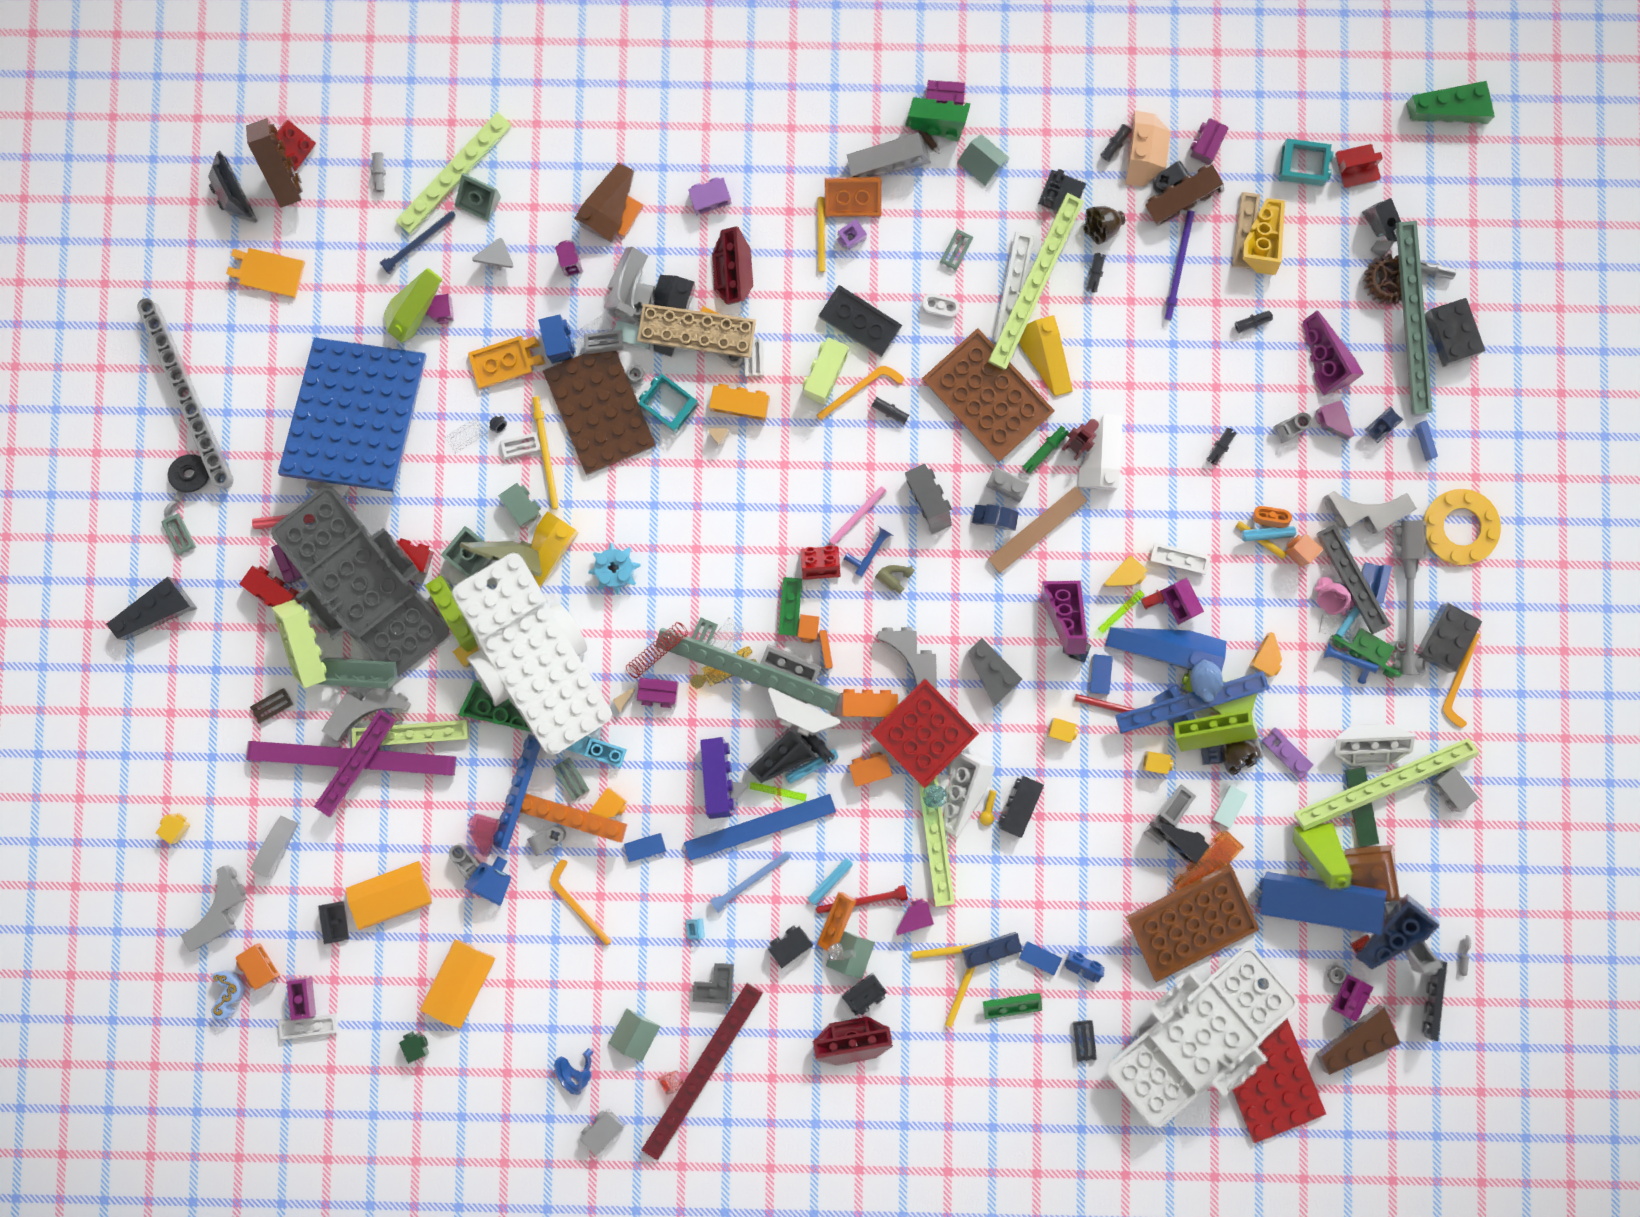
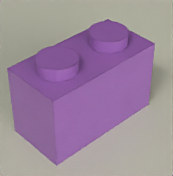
M715 177L710 179L708 183H697L688 189L696 216L732 204L724 177Z

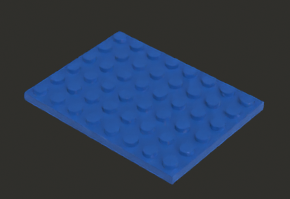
M314 337L278 469L279 476L394 492L427 358L426 353Z

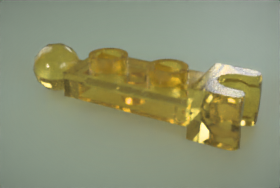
M746 646L734 654L746 658L752 653V649L750 646ZM705 666L702 668L704 674L693 675L690 679V685L694 689H700L708 681L711 687L733 677V675Z

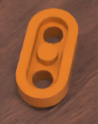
M1258 506L1255 508L1252 518L1259 525L1286 528L1291 523L1292 515L1285 509Z

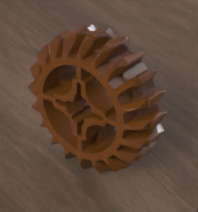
M1388 254L1387 257L1381 255L1379 259L1375 258L1372 260L1373 263L1367 265L1368 270L1364 271L1366 277L1363 278V282L1368 284L1364 286V289L1370 290L1367 293L1368 296L1374 295L1372 301L1379 299V304H1383L1385 301L1387 306L1391 305L1392 302L1396 305L1399 303V300L1402 301L1401 288L1398 281L1400 276L1398 255L1394 258L1392 254ZM1388 267H1392L1396 271H1391ZM1377 271H1378V273H1379L1378 276H1379V278H1380L1379 284H1377V282H1376V272H1377ZM1395 276V277L1392 279V281L1386 282V283L1384 284V282H1385L1388 278H1391V277ZM1381 289H1388L1390 293H1387Z

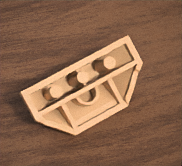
M1134 111L1125 185L1144 187L1166 169L1171 131L1154 113Z

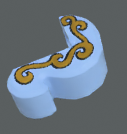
M229 970L218 971L210 976L220 985L226 987L211 1009V1014L216 1020H223L232 1016L235 1008L231 1007V1004L239 1001L245 991L243 980L236 973Z

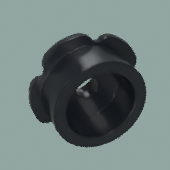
M494 416L489 422V429L496 433H501L507 426L504 416Z

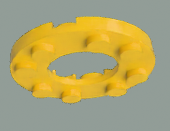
M1454 489L1439 495L1426 509L1423 520L1427 523L1426 544L1428 548L1440 557L1442 561L1453 565H1470L1483 560L1495 549L1501 534L1500 517L1495 506L1484 495L1469 489ZM1459 508L1470 510L1477 516L1480 522V534L1477 539L1465 546L1451 542L1444 531V521L1447 515Z

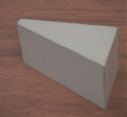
M1376 241L1370 250L1380 257L1385 255L1395 242Z

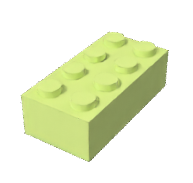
M295 600L272 607L293 677L303 688L326 681L325 673H327V670L319 658L322 654L319 646L315 645L314 639H316L314 629L310 628L309 621H311L308 610H304L302 604L299 605Z

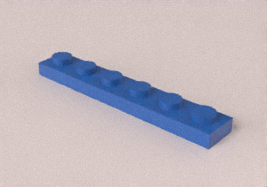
M528 734L523 743L524 749L517 762L518 768L511 781L510 793L506 796V805L499 818L498 830L493 837V845L508 850L541 747L535 736Z

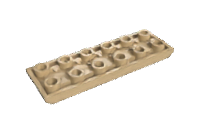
M643 303L637 341L751 358L756 319Z

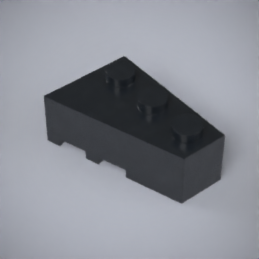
M787 728L747 766V769L762 784L817 757L790 728Z

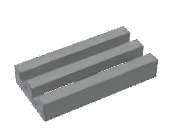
M622 330L584 334L586 354L624 350ZM618 337L617 339H609V340L604 339V338ZM600 339L599 341L588 342V340Z

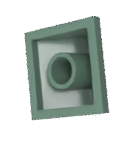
M980 134L969 143L957 163L986 186L1010 157L984 135Z
M462 173L455 206L483 220L489 221L501 199L499 191L480 180Z
M844 931L835 954L829 955L826 966L844 975L863 979L875 942Z
M626 1008L608 1043L622 1055L643 1061L661 1026Z

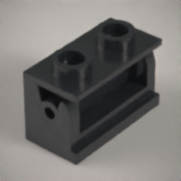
M795 925L791 926L785 931L787 935L781 939L778 936L769 943L771 946L768 950L781 969L813 946L812 941L804 930L801 929L800 925L797 927Z
M872 972L843 993L842 998L851 1011L854 1012L855 1016L858 1014L862 1016L870 1010L869 1006L874 1002L876 1004L882 1002L886 998L885 994L887 991Z

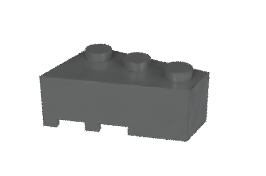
M924 463L905 472L906 482L922 511L923 518H926L929 524L931 535L952 526L950 516L952 507L948 499H943L942 495L944 492L940 484L936 485L934 481L936 477L932 468L928 469Z

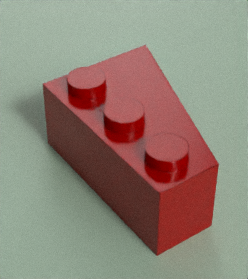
M252 565L239 583V585L255 597L264 601L267 606L275 607L295 600L299 605L302 603L296 597L300 593L293 587L289 589L284 586L285 582L277 576L271 577L268 575L270 571L261 565L259 567Z

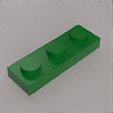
M783 577L778 635L798 636L802 590L801 578Z
M1029 993L1027 995L982 1001L985 1020L1042 1011L1041 993Z

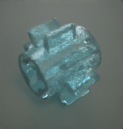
M933 784L924 790L926 795L922 798L928 807H933L936 810L946 803L944 798L947 797V794L943 787Z

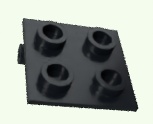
M1062 169L1057 171L1051 170L1038 204L1058 212L1065 195L1069 193L1080 199L1087 183L1065 175V171Z

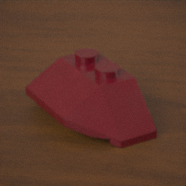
M734 226L720 231V237L712 252L714 291L726 305L744 302L754 286L751 248L740 228Z
M868 1016L829 1023L818 1037L813 1040L815 1060L832 1065L876 1059L893 1047L890 1027Z

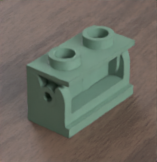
M515 483L498 496L518 525L523 529L537 519V515L541 516L539 513L541 508L535 500L531 501L528 495L530 492L524 485L520 486L518 483Z

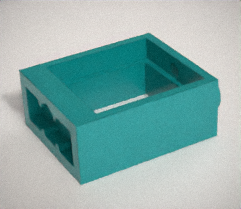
M1286 138L1282 144L1278 181L1324 186L1330 180L1332 170L1329 169V164L1334 156V151H1331L1332 144ZM1293 148L1324 152L1321 175L1290 171Z
M661 373L659 377L655 376L649 390L642 392L638 404L674 433H677L699 405V402ZM663 384H666L687 400V403L672 422H669L647 405Z

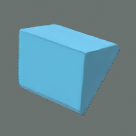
M703 918L686 919L687 939H702L705 937Z

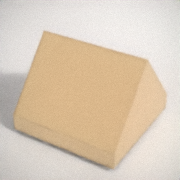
M710 428L708 431L718 446L729 435L727 428Z

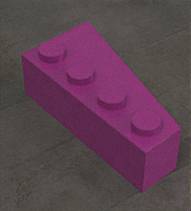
M1081 580L1042 581L1041 598L1066 654H1086L1087 630Z

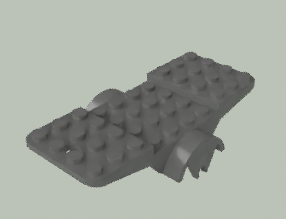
M324 487L272 528L271 534L273 539L298 569L308 585L296 597L305 604L309 615L316 620V623L328 631L332 640L346 631L374 661L396 662L397 676H399L448 637L449 628L409 581L419 573V570L408 554L384 528H381L372 536L366 529V526L334 488ZM305 515H313L315 522L312 525H306L304 522Z

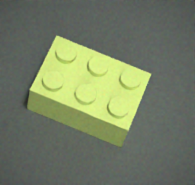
M829 337L826 342L822 341L818 349L819 357L818 359L814 358L810 367L811 375L810 377L806 376L802 384L804 396L823 405H826L849 355V346Z

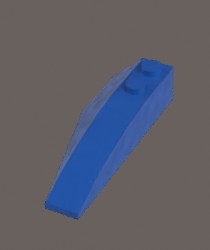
M1110 627L1105 646L1190 671L1194 665L1205 659L1216 664L1222 673L1226 658L1227 641L1191 630Z

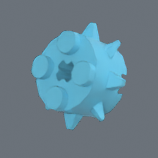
M609 543L608 550L603 551L601 554L593 553L596 561L594 568L589 570L588 573L596 575L599 579L598 590L608 586L614 589L616 595H619L621 587L627 584L636 585L633 579L634 570L641 567V564L633 562L629 557L631 553L630 547L621 551L615 549L613 543ZM614 564L617 567H619V569L616 570V573H613V571L610 570V568Z

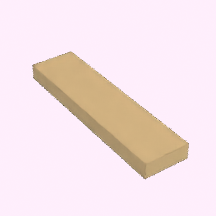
M1241 192L1232 267L1251 269L1243 260V246L1258 216L1261 194Z

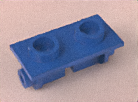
M1069 950L1068 959L1066 958L1063 964L1066 966V969L1076 974H1079L1082 969L1084 970L1082 977L1093 983L1095 981L1099 983L1101 977H1104L1105 967L1098 961H1091L1085 958L1079 952Z

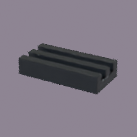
M1093 1020L1072 1021L1077 1062L1097 1060ZM1087 1024L1089 1026L1092 1055L1088 1054L1087 1035L1085 1026ZM1078 1025H1081L1084 1056H1081Z

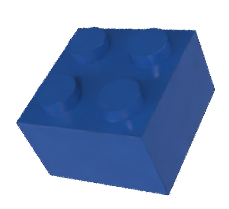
M561 314L538 319L546 356L549 361L555 364L574 358L573 353H576L574 342L569 337L572 333L567 320L563 319Z

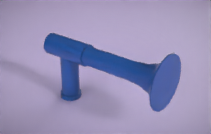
M878 526V537L862 562L848 552L843 559L857 567L855 574L860 577L864 575L882 543L888 537L894 536Z
M1330 642L1323 659L1328 657L1336 658L1361 668L1362 672L1357 679L1360 684H1365L1369 672L1376 674L1379 667L1373 663L1335 650L1330 645Z

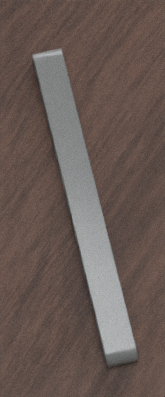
M142 298L137 304L138 312L208 475L214 485L222 489H228L233 484V476L159 305L149 298ZM152 305L151 310L146 312L147 306ZM159 322L158 328L153 329V325ZM166 339V344L161 346V341ZM174 356L173 361L168 363V358ZM181 372L180 379L175 380L176 374ZM188 389V395L183 398V392ZM196 407L195 413L190 415V409ZM203 423V429L197 432L198 425ZM207 441H210V447L208 449H205V443ZM218 458L217 465L212 466V460ZM225 475V481L220 484L219 478Z

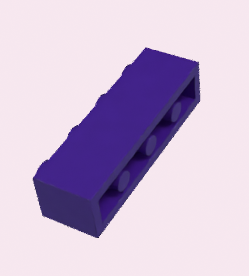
M723 737L700 740L706 815L709 819L732 817V810H735L734 798H731L730 792L733 791L732 779L729 780V773L732 772L731 762L728 761L727 754H730L729 742L726 743Z

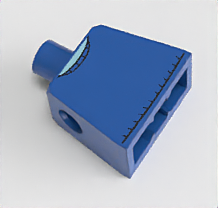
M497 856L492 866L482 862L465 883L464 888L501 906L511 880V876L503 872L508 861Z

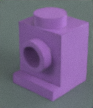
M855 219L838 231L839 238H837V241L842 248L846 247L850 250L866 240L867 233L858 220ZM852 235L854 239L848 240L847 237Z

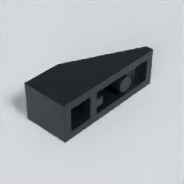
M1152 821L1149 823L1187 862L1197 864L1210 846L1205 841V837L1199 832H1191Z

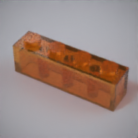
M1218 831L1212 838L1213 842L1197 864L1189 862L1186 866L1187 870L1174 878V884L1171 887L1176 891L1228 865L1244 846L1228 831Z

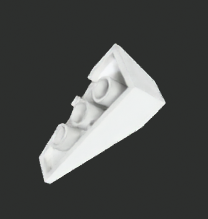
M1103 414L1095 432L1097 436L1093 439L1095 444L1086 453L1079 468L1078 488L1116 491L1119 488L1123 416Z
M961 752L949 764L948 774H950L949 786H946V792H949L948 803L945 805L943 818L946 831L954 836H959L989 786L996 767L995 765L983 758Z

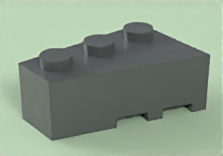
M983 638L967 652L993 707L1023 679Z

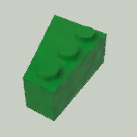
M913 97L905 126L912 130H920L933 136L937 135L946 138L949 141L959 142L971 103H965L962 106L954 105V101H948L947 104L936 103V99Z

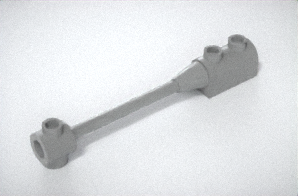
M1424 520L1401 521V526L1396 527V536L1401 537V545H1396V555L1401 556L1405 579H1407L1406 655H1400V659L1395 660V670L1400 671L1402 675H1420V673L1425 672V659L1420 658L1419 655H1414V582L1418 561H1426L1427 523Z

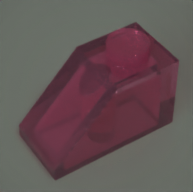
M475 813L469 819V833L481 855L489 857L494 842L493 837L499 825V819Z

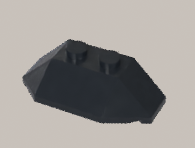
M220 150L217 151L208 175L211 182L208 184L209 188L219 198L217 204L222 211L225 210L231 216L254 223L258 222L226 156Z

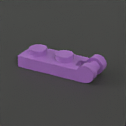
M1274 727L1270 731L1271 734L1268 737H1264L1261 742L1290 771L1301 779L1314 764L1281 731ZM1276 739L1280 741L1277 746L1273 744Z

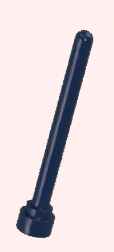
M448 212L392 258L388 257L379 262L388 274L393 272L396 267L395 264L455 218V212Z

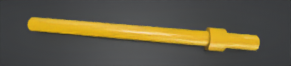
M539 396L532 397L533 419L537 424L551 508L558 509V498L543 420L545 415L541 409Z

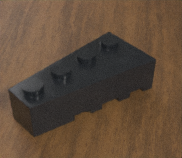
M167 576L106 623V625L117 639L126 641L148 631V629L162 625L166 621L182 616L186 612L197 609V606L177 580Z

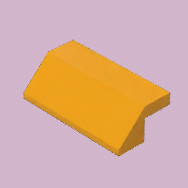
M419 861L346 888L348 905L359 931L432 904L430 888L424 880L422 865Z
M454 939L420 1010L445 1024L461 1029L496 958L493 955L477 950L471 944Z

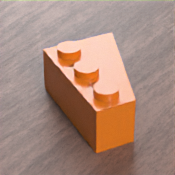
M843 689V693H840L836 710L831 712L830 715L834 717H886L898 705V694H891V690H880V693H873L871 689H862V693H855V689Z

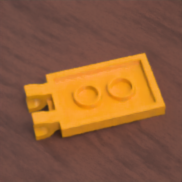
M248 248L247 253L232 249L231 256L235 260L242 261L240 270L232 267L227 268L226 274L229 277L240 279L239 284L242 286L292 298L297 297L305 266L303 260L253 248Z
M520 335L468 352L478 389L481 390L533 373L532 367L546 364L541 354L531 356L530 349L540 346L538 338L536 339L534 336L524 340L523 336Z

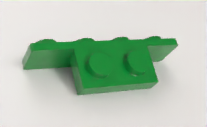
M1359 628L1351 644L1337 635L1330 636L1329 640L1333 641L1332 645L1339 649L1345 648L1350 651L1349 655L1352 657L1362 658L1367 662L1378 665V668L1383 671L1382 674L1390 679L1401 677L1402 674L1386 665L1395 647L1363 628Z

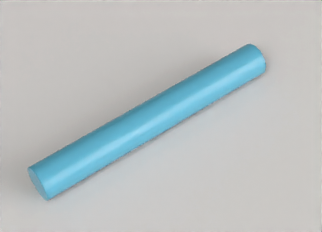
M1356 606L1335 633L1338 637L1342 638L1359 615Z

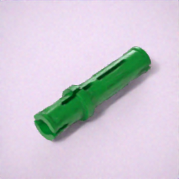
M1060 425L1051 437L1045 439L1046 442L1021 466L1029 475L1054 449L1056 450L1059 447L1060 442L1069 434L1068 430L1065 431V427Z

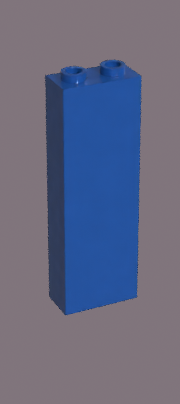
M1267 871L1264 878H1260L1259 889H1262V896L1258 897L1257 907L1261 908L1260 915L1381 935L1387 891L1353 885L1346 888L1330 889L1322 880Z

